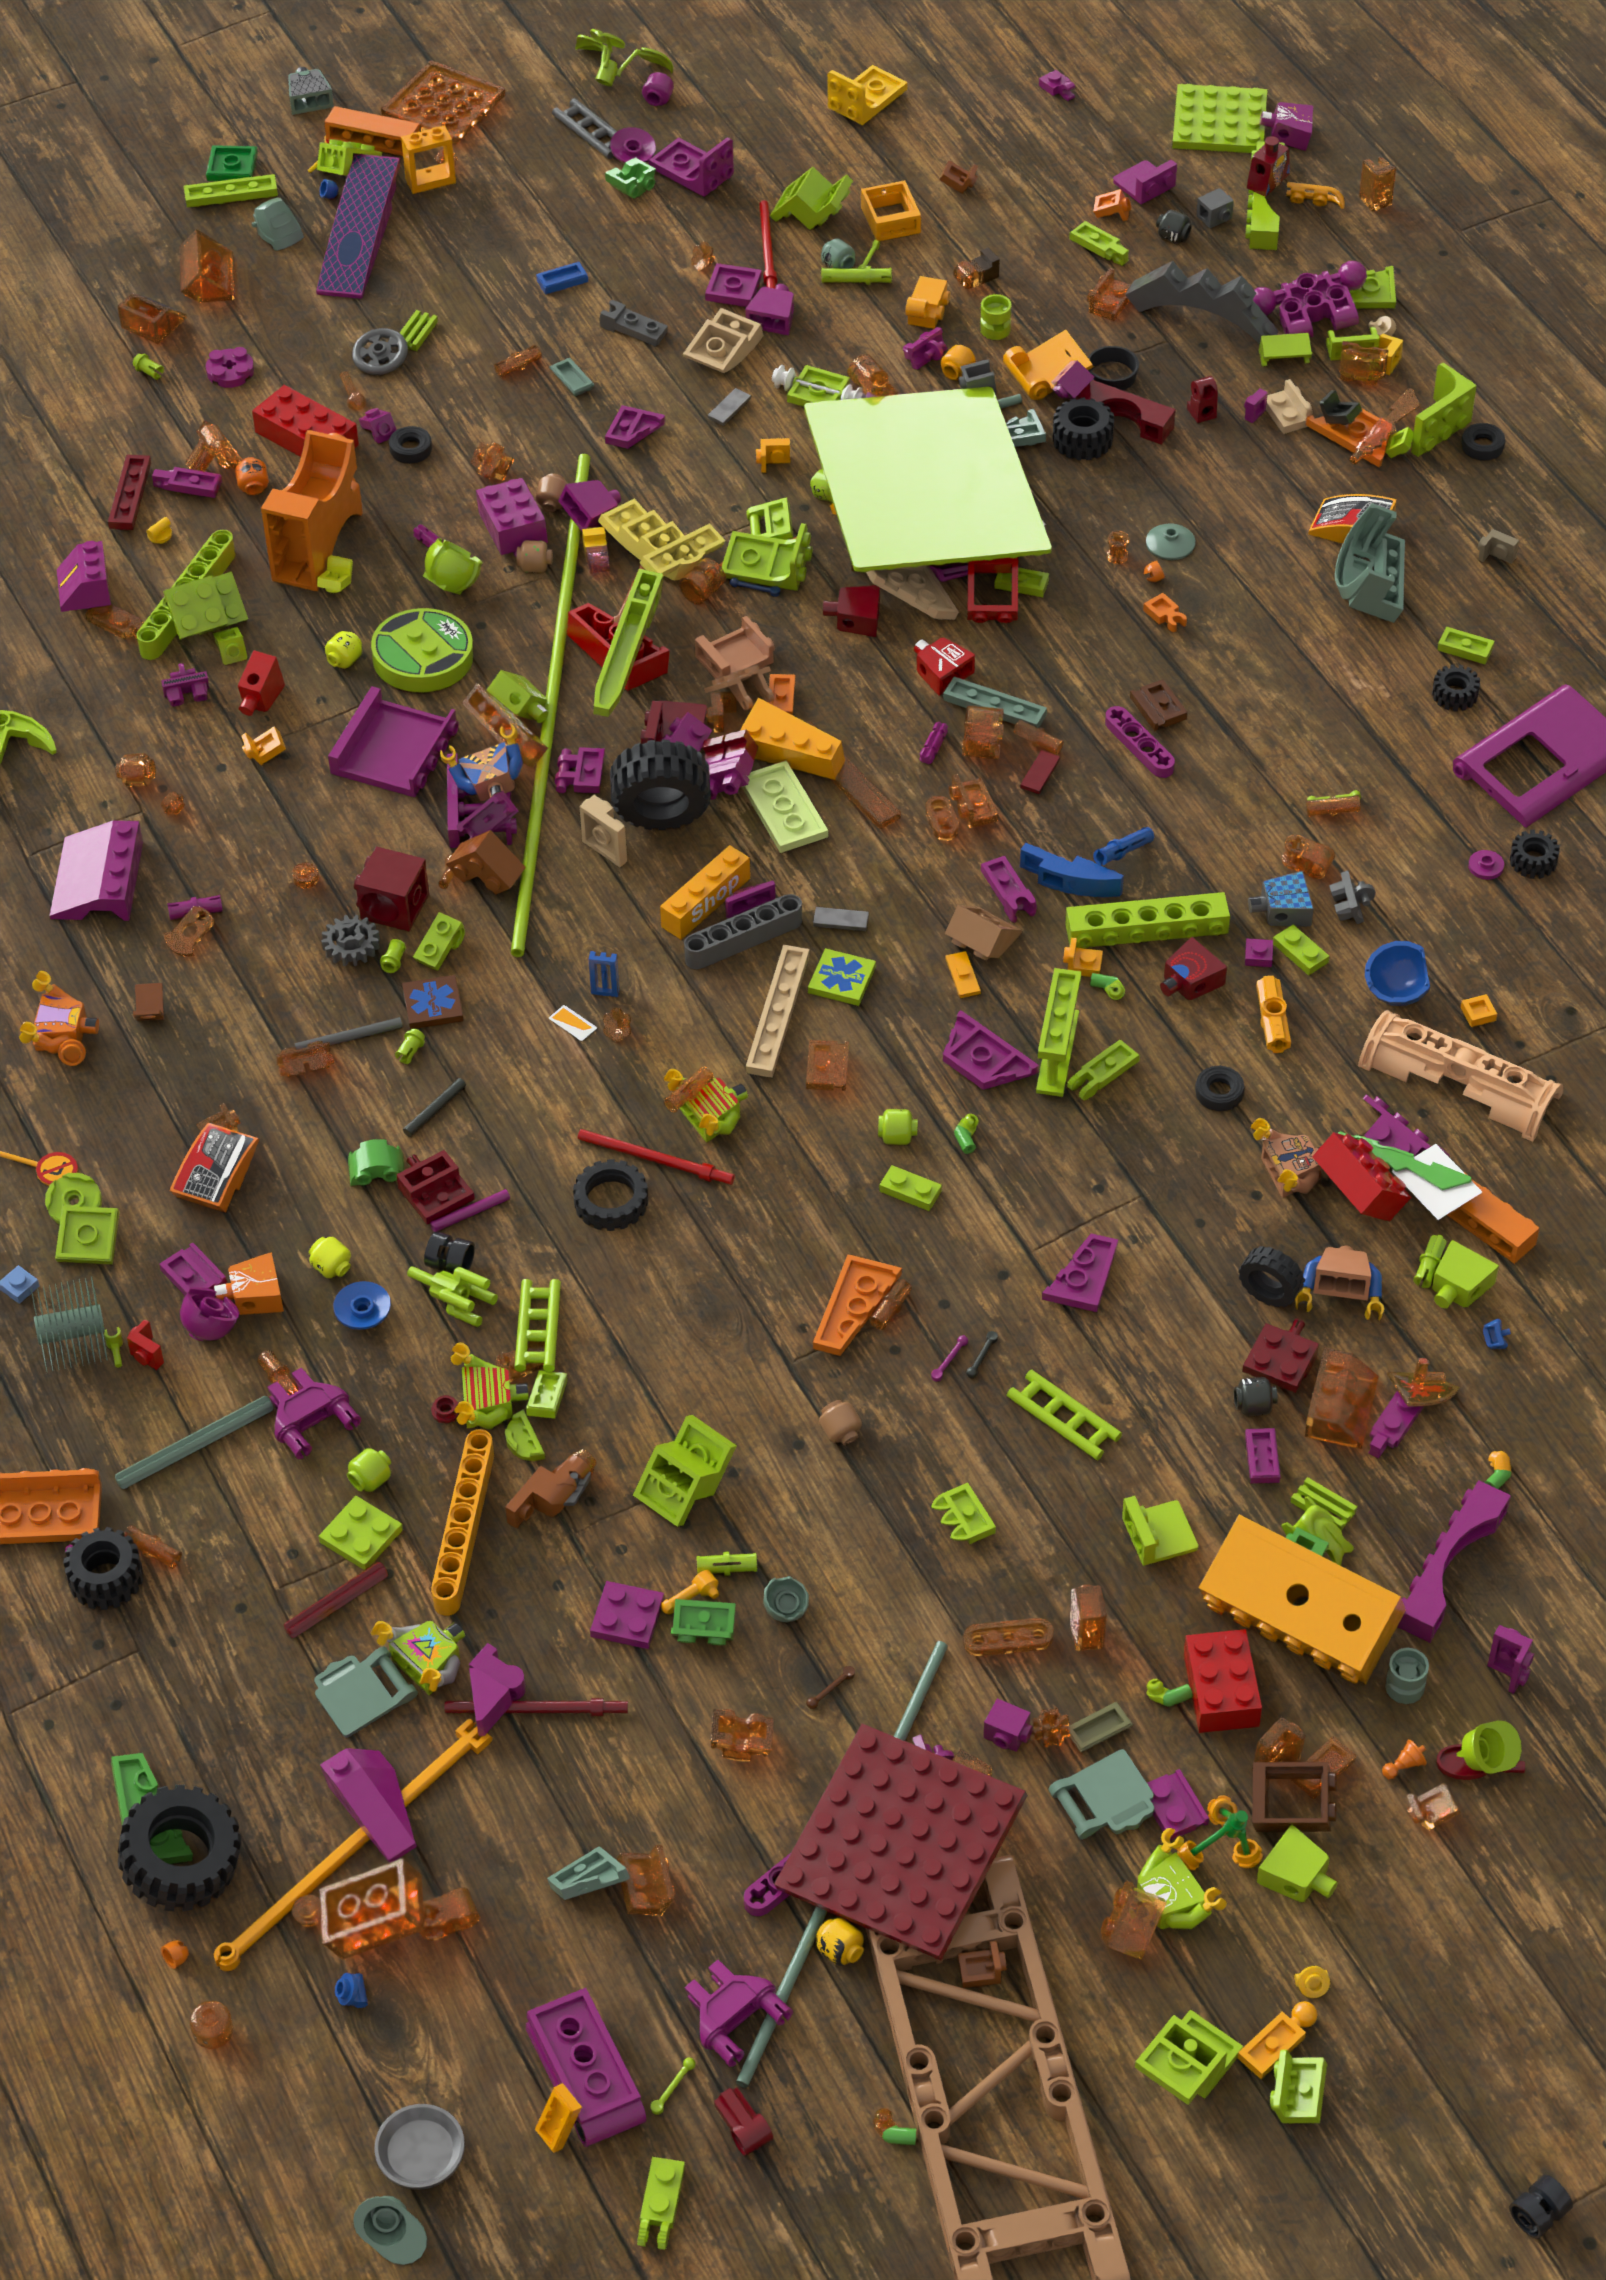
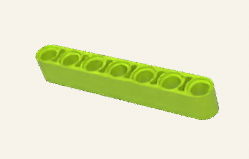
M228 530L215 531L171 588L211 575L212 577L222 575L236 556L232 533ZM165 596L137 632L140 655L147 660H153L161 656L177 635Z

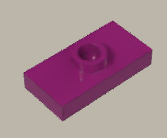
M1275 1428L1246 1429L1245 1440L1250 1484L1280 1483Z

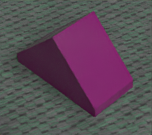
M474 1667L469 1668L475 1717L479 1736H485L512 1705L509 1688Z

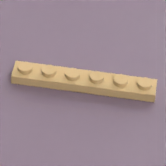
M783 945L746 1063V1073L773 1078L809 960V949Z

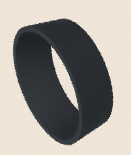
M1105 346L1094 350L1088 356V359L1093 364V368L1088 370L1094 376L1092 380L1122 391L1134 384L1139 368V360L1132 351L1119 346ZM1104 362H1119L1128 366L1133 373L1122 379H1105L1096 375L1092 370Z

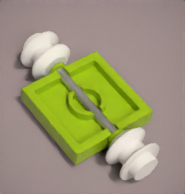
M781 365L778 369L776 368L772 375V382H774L775 388L778 389L781 385H784V390L789 391L787 402L803 407L806 403L865 398V393H863L861 387L856 391L853 390V386L850 384V377L808 365L804 367L799 377L796 376L794 368L785 371L784 365Z

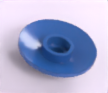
M361 1281L349 1284L340 1290L335 1297L333 1308L335 1316L340 1323L352 1329L362 1330L375 1327L384 1321L390 1312L391 1301L389 1294L383 1287L373 1282Z

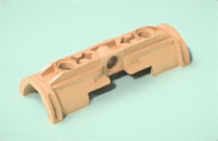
M1389 1010L1384 1011L1375 1022L1365 1042L1358 1067L1370 1071L1371 1068H1374L1404 1082H1407L1410 1072L1437 1084L1443 1075L1467 1085L1463 1095L1491 1107L1490 1119L1522 1132V1137L1532 1142L1537 1136L1539 1126L1549 1103L1553 1098L1559 1100L1564 1091V1086L1560 1083H1555L1553 1080H1544L1537 1077L1533 1072L1486 1053L1478 1047L1459 1039L1451 1038L1409 1019H1401L1400 1015L1393 1014ZM1407 1035H1409V1036H1411V1037H1413V1038H1416V1039H1418V1040H1416V1041H1415V1040H1411V1039H1409V1038L1407 1037ZM1513 1076V1080L1518 1083H1511L1507 1078Z

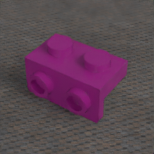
M687 712L681 719L677 717L668 728L671 731L670 735L666 734L662 739L670 740V742L674 743L676 741L683 742L685 746L690 745L698 752L701 750L704 740H707L711 734L712 729Z
M1499 1625L1494 1633L1487 1666L1511 1677L1508 1692L1514 1694L1519 1685L1524 1687L1531 1672L1529 1667L1535 1655L1530 1652L1533 1640L1521 1635L1517 1630Z

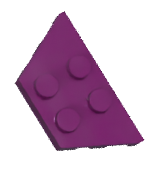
M960 1010L958 1012L957 1021L949 1036V1043L946 1044L943 1052V1061L983 1090L1036 1075L1039 1072V1065L963 1011Z

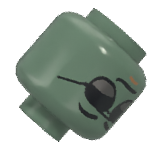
M836 238L824 244L821 260L828 268H852L855 264V250L842 239Z

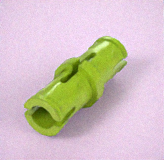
M723 1552V1555L697 1556V1574L703 1570H709L712 1574L724 1573V1576H730L732 1572H757L756 1553L729 1555V1552ZM741 1562L739 1565L713 1566V1563Z

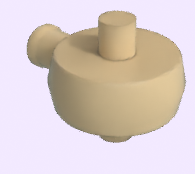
M1382 316L1376 322L1370 321L1368 327L1369 329L1370 327H1375L1379 337L1381 334L1392 336L1396 330V323L1391 317Z

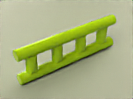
M524 1279L521 1282L514 1369L518 1372H523L526 1370V1363H544L543 1369L547 1372H552L555 1369L561 1282L558 1279H552L549 1288H532V1281ZM531 1299H548V1309H531ZM530 1320H547L546 1330H529ZM528 1341L545 1342V1351L527 1352Z
M1032 1369L1025 1376V1379L1031 1383L1022 1392L1012 1387L1007 1393L1009 1399L1096 1460H1099L1104 1453L1098 1446L1107 1437L1117 1442L1122 1436L1121 1431ZM1039 1390L1044 1391L1053 1398L1044 1408L1031 1400ZM1062 1406L1075 1413L1066 1424L1053 1415ZM1085 1421L1098 1430L1089 1440L1076 1432Z

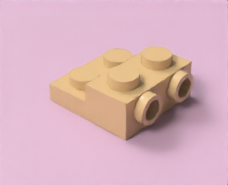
M593 795L580 805L582 842L618 867H621L627 862L625 826L621 821L614 819V810L609 802Z

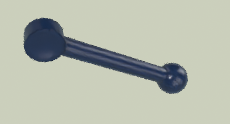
M736 577L730 579L732 587L742 586L770 593L773 597L780 595V588L777 586L769 588L742 582Z

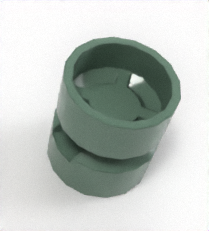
M1401 1648L1390 1657L1385 1688L1391 1699L1398 1703H1414L1420 1700L1424 1694L1429 1663L1422 1652L1413 1648Z

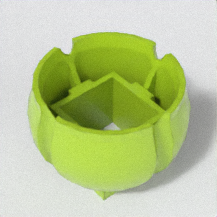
M437 538L426 553L423 577L445 591L460 595L462 591L468 589L476 582L483 562L476 556L471 558V553L447 540H444L442 543V539Z

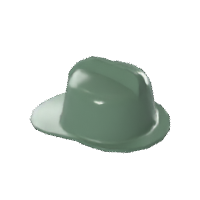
M393 2196L373 2197L361 2203L355 2211L353 2224L356 2233L384 2258L392 2263L404 2265L413 2263L422 2256L427 2245L425 2229L418 2219L407 2211L406 2206L399 2199Z

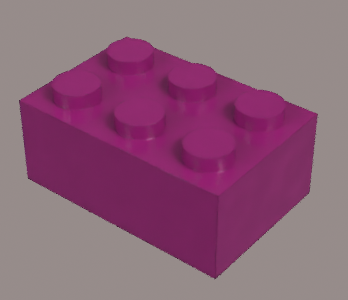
M523 478L512 479L508 482L476 490L479 515L501 555L516 552L517 547H521L522 543L526 540L545 541L548 543L545 518Z

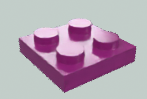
M716 263L705 292V301L747 307L755 297L762 278V270Z
M606 1581L590 1629V1637L649 1649L661 1612V1604L664 1601V1593Z

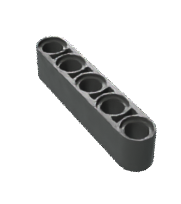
M787 894L689 935L684 941L686 965L692 969H701L798 928L802 924L801 898L794 894Z

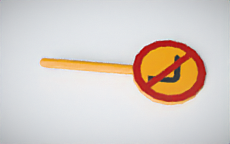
M0 1151V1157L36 1167L38 1179L48 1186L54 1180L57 1181L59 1178H62V1175L77 1173L78 1171L76 1160L67 1153H49L37 1162Z

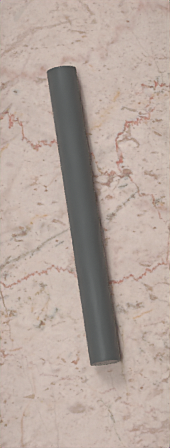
M398 1017L294 1044L296 1052L299 1054L403 1027L401 1018Z

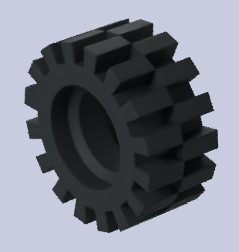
M1451 664L1450 669L1444 666L1442 671L1440 669L1437 671L1432 690L1434 701H1438L1437 705L1440 707L1445 705L1444 709L1446 710L1453 707V711L1458 712V708L1464 711L1467 706L1471 708L1474 703L1476 704L1480 689V678L1477 677L1475 671L1471 673V668L1467 667L1465 670L1463 669L1464 665L1459 664V668H1455V664ZM1449 686H1459L1463 689L1455 690L1450 688Z
M1530 830V834L1526 831H1523L1521 836L1518 834L1512 842L1510 853L1511 867L1515 866L1514 871L1517 873L1522 871L1521 876L1526 877L1527 874H1530L1531 879H1535V875H1538L1539 879L1544 878V873L1547 876L1551 875V872H1554L1560 852V846L1557 845L1558 841L1556 838L1551 840L1552 835L1548 833L1544 836V831L1539 830V834H1536L1535 830ZM1526 852H1538L1543 856L1533 857L1528 855Z

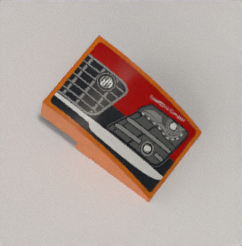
M207 1123L186 1154L169 1191L177 1198L226 1213L235 1189L240 1190L259 1139Z

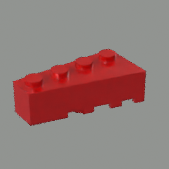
M587 603L568 612L567 635L603 668L618 624L614 622V617ZM644 635L625 689L629 691L668 673L670 650L664 646L660 648L652 644L653 640Z

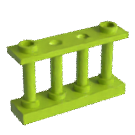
M1054 968L1038 1048V1058L1042 1059L1036 1093L1061 1097L1064 1095L1079 1010H1075L1081 982V971Z

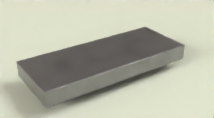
M735 388L708 414V419L724 426L751 400V395Z
M816 907L813 926L866 931L869 912Z

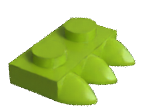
M968 1483L942 1493L932 1503V1509L948 1510L942 1517L941 1524L957 1526L950 1536L952 1540L968 1541L970 1545L996 1533L995 1524Z

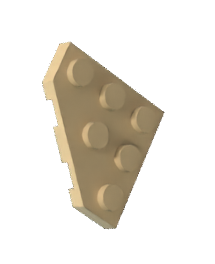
M929 565L916 568L903 567L893 570L882 569L866 572L873 584L935 619L955 620L959 613Z

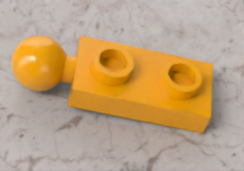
M1306 2001L1297 2003L1292 2009L1291 2019L1284 2012H1281L1238 2052V2059L1262 2080L1274 2068L1275 2062L1279 2061L1280 2050H1288L1290 2053L1305 2039L1306 2032L1301 2027L1307 2028L1316 2022L1317 2010L1315 2006Z

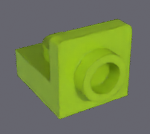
M238 627L213 633L224 665L248 658L243 636Z

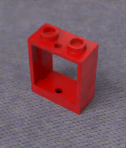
M1018 557L969 561L967 620H972L976 623H984L987 620L1010 623L1013 620H1017ZM974 573H1012L1011 605H974Z

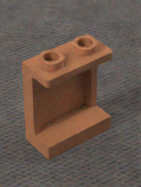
M747 616L742 618V627L715 641L709 642L704 635L695 638V656L715 679L758 664L761 669L774 663L773 651L775 647L769 637L766 638L755 622L753 623Z

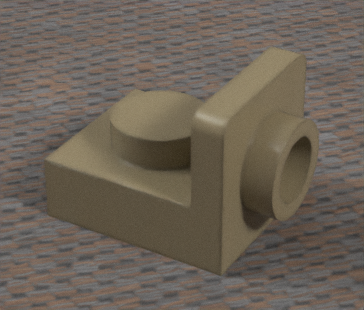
M1492 529L1486 537L1483 536L1479 541L1477 550L1480 551L1478 560L1484 562L1490 554L1512 564L1517 557L1519 540Z

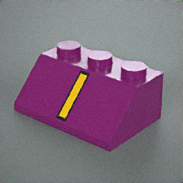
M87 541L83 544H77L57 568L61 612L111 605L107 565L102 541Z

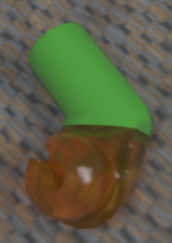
M881 2108L876 2111L873 2125L885 2142L907 2145L916 2144L915 2128L898 2127L892 2119V2112L888 2109Z

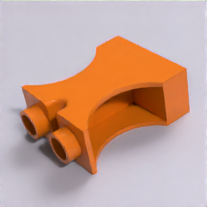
M307 430L302 456L292 480L283 490L272 489L262 505L261 513L272 581L318 592L320 588L317 587L318 577L327 570L328 557L333 553L342 526L350 516H361L363 514L360 486L353 477L357 470L354 440L347 439L337 433L324 434Z

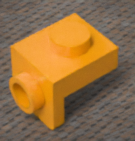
M275 726L254 740L247 733L242 735L244 742L242 749L249 759L254 758L260 765L286 750L280 731Z

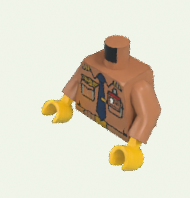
M1258 1118L1251 1125V1129L1256 1130L1253 1136L1256 1140H1264L1261 1159L1282 1198L1294 1192L1309 1193L1321 1179L1322 1168L1312 1157L1320 1147L1314 1148L1309 1137L1306 1135L1295 1136L1279 1133L1271 1129L1265 1119Z

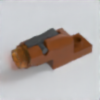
M579 1449L577 1452L571 1453L566 1461L552 1472L540 1466L505 1506L507 1523L517 1529L524 1520L527 1521L532 1516L534 1509L554 1517L565 1506L576 1505L590 1482L591 1475L595 1471L594 1467L597 1464L595 1458L589 1452Z

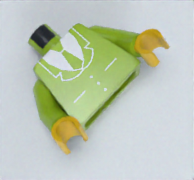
M1167 1828L1161 1836L1163 1845L1157 1846L1138 1876L1136 1895L1139 1900L1128 1905V1911L1136 1923L1150 1916L1160 1929L1168 1927L1193 1929L1211 1915L1213 1908L1215 1910H1223L1226 1907V1900L1219 1898L1214 1902L1215 1897L1220 1895L1222 1891L1212 1887L1204 1892L1176 1852L1171 1854L1172 1848L1178 1849L1183 1846L1184 1838L1178 1836L1175 1842L1171 1843L1170 1837L1175 1833V1829Z

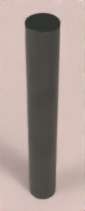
M458 1078L403 1128L404 1134L411 1137L466 1087L464 1080Z

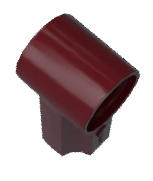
M738 2087L725 2090L714 2101L715 2108L731 2130L730 2133L735 2145L744 2156L774 2139L767 2121L761 2114L758 2113L756 2115Z

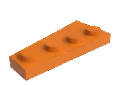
M848 1254L814 1338L813 1349L841 1356L900 1278L902 1268Z

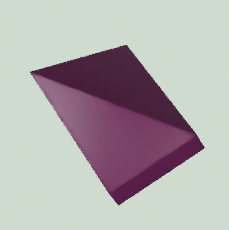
M774 881L738 889L725 899L727 919L776 899Z

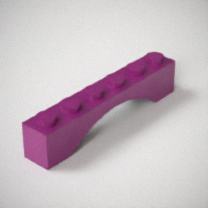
M1479 1480L1473 1490L1467 1489L1461 1505H1463L1460 1512L1455 1510L1448 1524L1450 1529L1447 1533L1442 1532L1435 1546L1437 1550L1434 1555L1429 1553L1422 1567L1424 1572L1421 1577L1416 1575L1409 1589L1411 1594L1408 1599L1402 1598L1406 1611L1397 1626L1398 1628L1429 1643L1431 1642L1444 1619L1446 1601L1443 1594L1442 1577L1447 1566L1456 1554L1467 1545L1481 1537L1496 1532L1508 1511L1511 1495Z

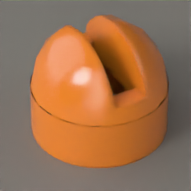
M1157 561L1148 564L1144 569V574H1150V577L1146 578L1149 582L1155 583L1165 578L1163 570Z
M174 1940L161 1947V1954L165 1962L175 1969L187 1960L189 1950L182 1941Z

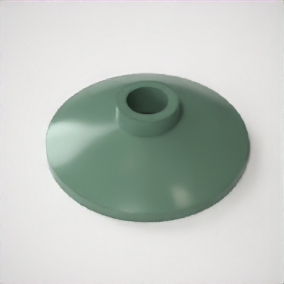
M1162 524L1149 531L1146 537V546L1158 558L1178 560L1192 553L1195 548V537L1184 526Z

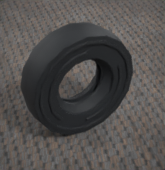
M1476 423L1465 429L1461 439L1462 449L1466 455L1473 459L1492 460L1502 454L1505 447V435L1495 425ZM1486 438L1491 440L1492 444L1480 445L1474 442V440Z
M407 426L397 429L389 439L390 453L394 459L402 463L411 464L423 461L430 456L432 451L431 436L427 430L421 427ZM408 441H415L419 443V446L408 449L402 447V444Z
M1222 1065L1204 1069L1198 1075L1195 1084L1196 1097L1199 1102L1206 1108L1215 1111H1228L1235 1108L1242 1101L1245 1091L1241 1075L1234 1069ZM1214 1082H1222L1230 1087V1091L1227 1094L1219 1095L1211 1092L1209 1087Z

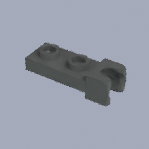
M615 300L609 301V312L603 310L600 313V326L611 332L617 330L657 347L668 331L667 325L628 310L626 305Z

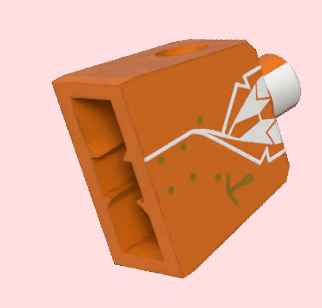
M272 1252L230 1266L228 1271L231 1283L214 1286L217 1292L216 1298L222 1301L225 1297L235 1300V1305L240 1315L284 1311Z

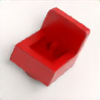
M143 1320L130 1331L127 1337L130 1354L140 1364L144 1366L149 1365L157 1370L164 1363L161 1346L151 1341L153 1339L151 1324L149 1321Z

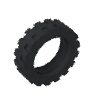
M609 1159L603 1163L597 1161L594 1163V1166H587L583 1169L582 1175L579 1174L577 1176L576 1184L573 1186L574 1206L579 1218L583 1217L585 1224H592L598 1230L607 1228V1231H615V1228H620L621 1230L628 1228L630 1223L635 1224L639 1221V1216L645 1214L646 1206H648L647 1182H645V1176L642 1172H638L636 1166H629L628 1162L622 1160L615 1162V1159ZM605 1182L625 1184L634 1192L632 1199L625 1205L609 1209L596 1206L590 1202L588 1195L593 1188Z

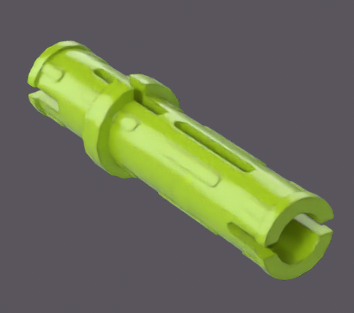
M866 266V268H822L821 281L822 283L866 282V285H871V282L892 283V268H871V266Z

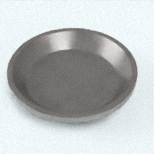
M415 2104L399 2109L384 2121L377 2133L374 2149L377 2164L387 2179L403 2188L416 2190L431 2188L447 2180L457 2170L462 2161L465 2142L461 2126L449 2112L430 2104Z

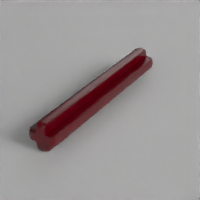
M381 1562L375 1563L285 1622L284 1628L286 1633L291 1638L297 1637L388 1576L387 1569Z

